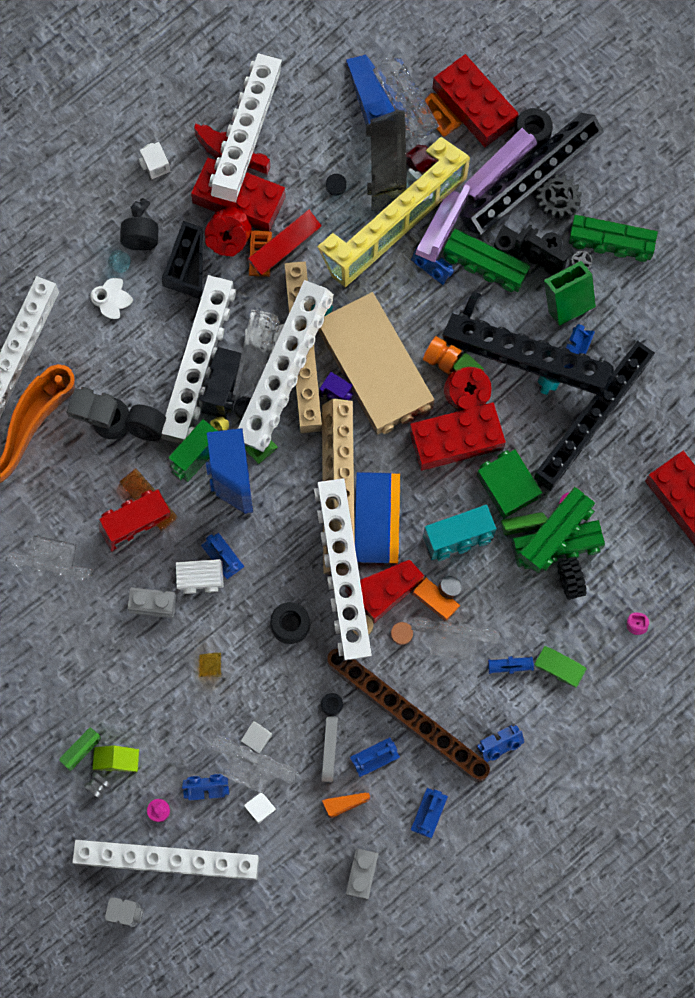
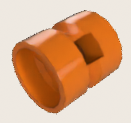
M435 336L424 354L423 361L432 366L439 364V369L449 375L453 370V366L459 360L462 350L453 345L447 347L446 341Z

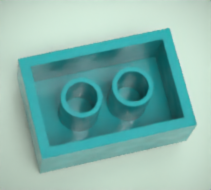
M484 505L425 526L423 539L431 560L438 559V561L449 558L451 553L458 551L461 554L471 550V546L478 544L481 547L491 543V539H493L496 532V526L488 506Z

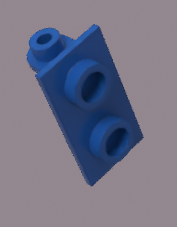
M416 247L411 261L444 285L448 276L450 277L455 271L452 268L453 266L442 258L432 262L416 255Z
M577 324L576 327H573V332L569 339L572 345L567 344L566 348L576 354H586L595 331L584 330L585 327L583 325ZM567 364L564 367L570 369L574 367V365Z
M219 532L215 535H209L206 538V542L201 545L211 560L220 559L223 561V575L226 579H229L245 567Z
M510 725L497 732L500 737L498 741L494 734L479 741L480 744L477 745V748L482 753L483 759L486 762L496 760L502 754L510 750H516L521 744L525 743L523 733L517 725Z
M387 738L350 757L359 777L400 758L396 745L392 742L391 738Z
M213 774L209 778H200V776L188 777L187 780H183L182 789H186L183 790L184 799L189 801L205 799L204 791L209 792V799L222 798L225 795H229V786H224L228 785V776Z
M427 788L411 831L432 839L448 796L438 790Z

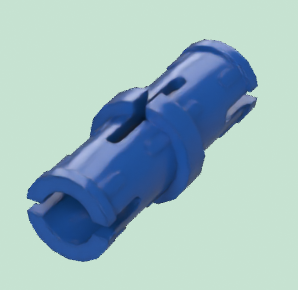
M508 656V659H489V674L501 672L514 674L515 671H534L533 657L513 658V656Z

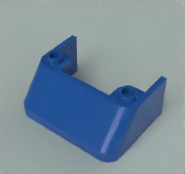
M243 428L207 432L210 461L206 462L207 475H212V479H210L211 492H215L217 497L244 514L253 513Z

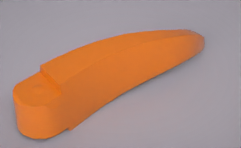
M60 364L50 366L40 376L38 375L21 395L13 411L4 452L0 458V483L6 480L16 469L29 442L42 422L73 394L75 379L69 367Z

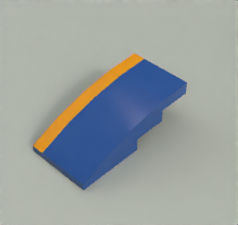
M356 472L355 551L357 562L398 563L400 473Z

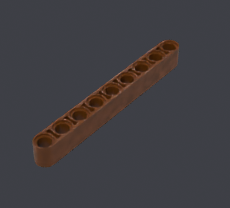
M336 648L329 652L327 659L328 667L471 780L482 782L487 778L490 773V767L485 760L355 659L345 660L341 665H334L331 659L339 655L338 649ZM357 669L361 672V676L358 679H352L348 674L349 671ZM371 682L376 683L379 687L378 691L375 693L369 692L366 689L367 684ZM388 696L396 699V704L392 707L384 703V699ZM405 710H410L413 712L414 718L409 721L402 718L401 713ZM428 724L432 731L429 734H423L420 732L419 726ZM442 737L446 738L449 741V746L447 748H440L437 740ZM459 751L464 752L467 755V760L465 762H458L455 758V753ZM476 765L482 766L485 774L481 777L476 776L473 773V767Z

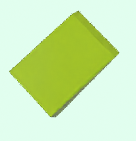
M115 745L94 747L93 770L138 772L139 749Z

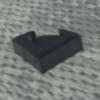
M141 198L140 202L135 201L131 206L132 216L141 217L151 203L144 198Z
M473 292L463 314L471 318L481 297L480 293Z

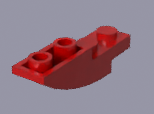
M195 123V136L200 144L215 159L221 158L222 143L228 140V137H226L227 132L220 133L208 125H198ZM253 153L248 168L268 175L271 168L270 159L262 153Z

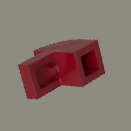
M418 144L402 157L409 168L423 175L438 160L427 154L426 150L428 147L426 145Z

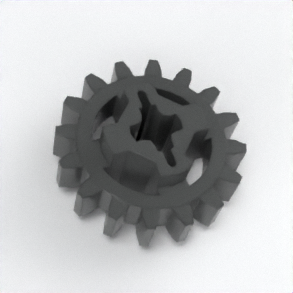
M555 174L554 179L548 178L536 191L538 195L535 200L540 202L538 209L544 208L543 214L547 215L550 213L551 219L558 215L559 220H562L564 214L569 218L571 211L576 213L577 206H580L581 203L579 198H581L582 192L578 191L579 184L573 185L574 179L566 180L565 174L562 178H559L558 174Z

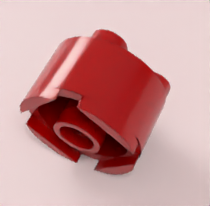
M227 207L217 211L205 229V243L207 247L223 256L233 257L239 253L247 243L252 231L247 215L234 207Z
M464 367L457 369L448 376L444 385V395L447 402L459 410H468L485 405L491 397L492 387L490 379L480 368ZM470 386L471 390L469 392H465L464 388Z

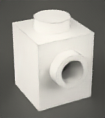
M159 142L147 144L140 150V165L143 170L147 169L151 180L171 172L169 162Z

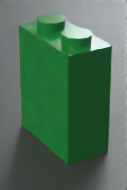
M582 261L544 280L548 312L559 326L596 307L593 276Z
M204 419L168 457L169 467L173 470L171 473L180 481L184 479L186 482H189L210 458L207 432H215L217 430Z
M516 449L511 452L509 450L502 452L497 456L498 459L493 462L486 461L479 466L477 472L479 481L503 519L535 502L542 496L541 489Z

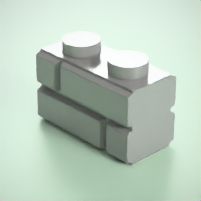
M130 588L128 611L130 614L174 618L175 592L165 591L163 593L158 590Z
M356 848L346 891L347 896L368 900L378 853Z
M111 897L108 902L105 918L106 921L135 927L137 923H141L144 910L136 902Z

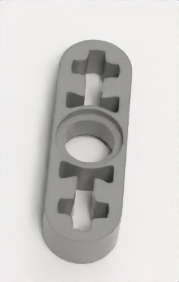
M338 717L326 718L322 782L333 783Z

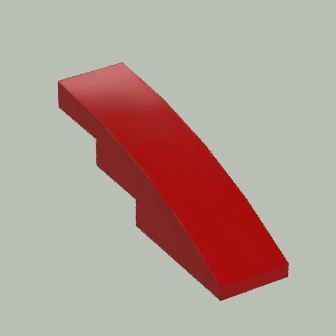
M308 209L248 257L247 260L261 276L322 225L310 209Z

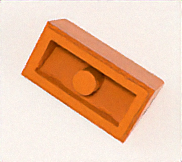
M431 92L417 107L443 137L462 124L459 118L436 93Z
M425 578L412 593L413 596L445 622L460 607L455 600L443 597L438 587L428 578Z

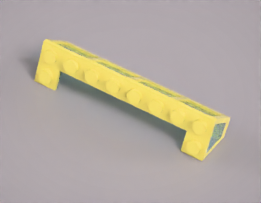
M440 137L426 150L427 154L438 162L346 243L332 233L317 247L332 278L346 288L442 202L443 199L451 194L467 179L470 162L469 155Z

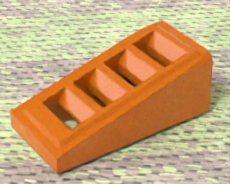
M251 231L250 256L257 251L255 248H261L272 239L271 231ZM249 262V276H260ZM271 268L262 274L261 277H270Z
M359 793L322 800V804L328 817L334 818L370 801L369 793Z

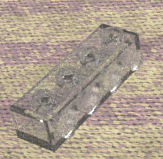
M251 310L234 387V395L252 398L270 354L275 347L273 339L280 326L278 316L268 312Z

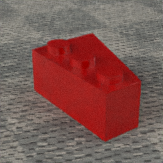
M158 489L155 491L148 490L140 495L141 498L135 501L132 499L121 504L120 509L116 511L111 509L101 515L99 530L111 552L117 549L116 544L126 539L131 541L134 539L133 535L143 530L147 531L170 517L171 511Z
M409 559L361 579L365 614L375 624L424 580V574ZM345 586V592L351 596V589Z

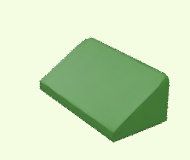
M543 512L502 519L503 534L507 536L538 530L548 518Z
M88 728L61 756L60 762L70 771L73 770L99 743L101 736L92 728Z

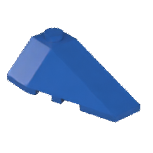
M367 55L346 59L368 134L408 124L402 102Z

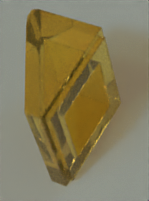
M221 652L199 655V677H222Z

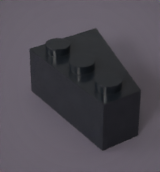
M183 221L162 275V286L201 299L203 284V227Z
M221 347L217 348L210 367L209 378H206L204 386H206L204 395L199 397L201 413L216 417L223 416L225 419L228 413H232L234 407L232 397L234 393H238L240 386L238 377L240 373H244L246 361H243V353Z

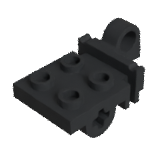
M530 224L526 229L523 228L519 234L505 225L501 227L495 239L494 248L506 254L512 251L511 255L516 258L522 251L529 262L541 265L551 275H555L565 269L569 255L561 251L562 238L557 233L549 232L540 238L537 236L538 229L535 228L534 230ZM504 239L510 245L504 248L499 245L498 241Z

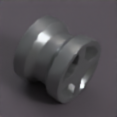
M582 250L574 253L570 266L582 261L590 271L593 261L592 256Z
M96 772L92 774L90 782H86L83 785L100 800L104 797L103 793L112 787L110 783Z

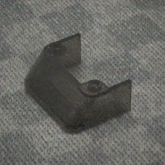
M395 110L370 119V124H366V137H370L371 182H367V195H371V211H383L406 190L405 110Z

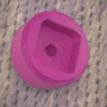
M632 613L627 619L626 627L632 634L642 635L648 630L649 619L642 613Z
M155 799L149 803L147 814L152 821L163 822L170 815V807L166 801Z

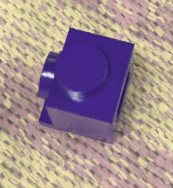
M330 372L319 388V396L323 398L324 395H327L328 400L340 399L350 401L354 395L352 393V384Z

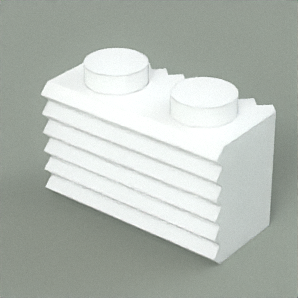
M220 559L176 562L177 589L183 590V594H194L196 589H205V592H218V588L224 587L223 561Z

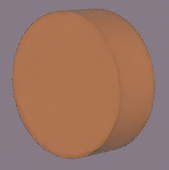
M399 622L393 626L391 638L398 645H406L413 638V629L408 623Z

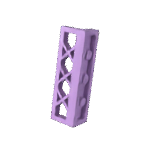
M521 128L465 183L471 186L469 195L476 201L499 182L537 145L535 137Z
M465 184L461 193L453 191L443 199L417 247L416 255L432 262L436 261L459 214L467 202L471 186Z

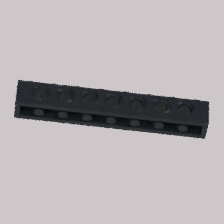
M580 113L461 212L459 216L467 229L473 233L483 234L600 136L604 131L596 116Z
M452 313L443 332V340L449 346L453 345L461 350L605 397L614 376V366L605 360L597 361L591 359L586 354H576L570 352L565 347L552 346L544 340L536 341L530 339L525 334H515L504 327L497 328L491 326L486 321L470 319L465 314L457 315ZM467 331H473L471 335L464 334ZM486 338H493L490 342L484 341ZM507 344L513 345L511 348H504ZM526 351H533L531 355L524 354ZM547 357L553 358L550 362L544 361ZM567 364L574 365V367L570 369H567L564 366ZM586 371L594 372V374L592 375H586L584 373Z
M637 340L614 370V376L605 397L599 395L593 397L536 471L534 480L549 491H552L651 362L655 352Z

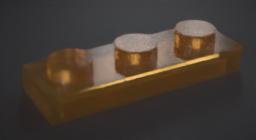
M136 468L119 481L134 501L141 498L140 495L148 490L155 491ZM169 506L168 508L171 511L170 517L156 525L161 532L178 519V516Z

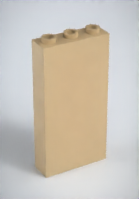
M373 292L324 316L323 325L318 331L346 381L352 384V392L377 435L380 433L387 434L394 429V426L400 423L404 425L413 420V416L419 413L423 415L432 410L434 398Z

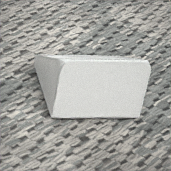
M253 721L241 741L260 754L272 737V733Z
M262 792L244 805L258 824L276 810Z

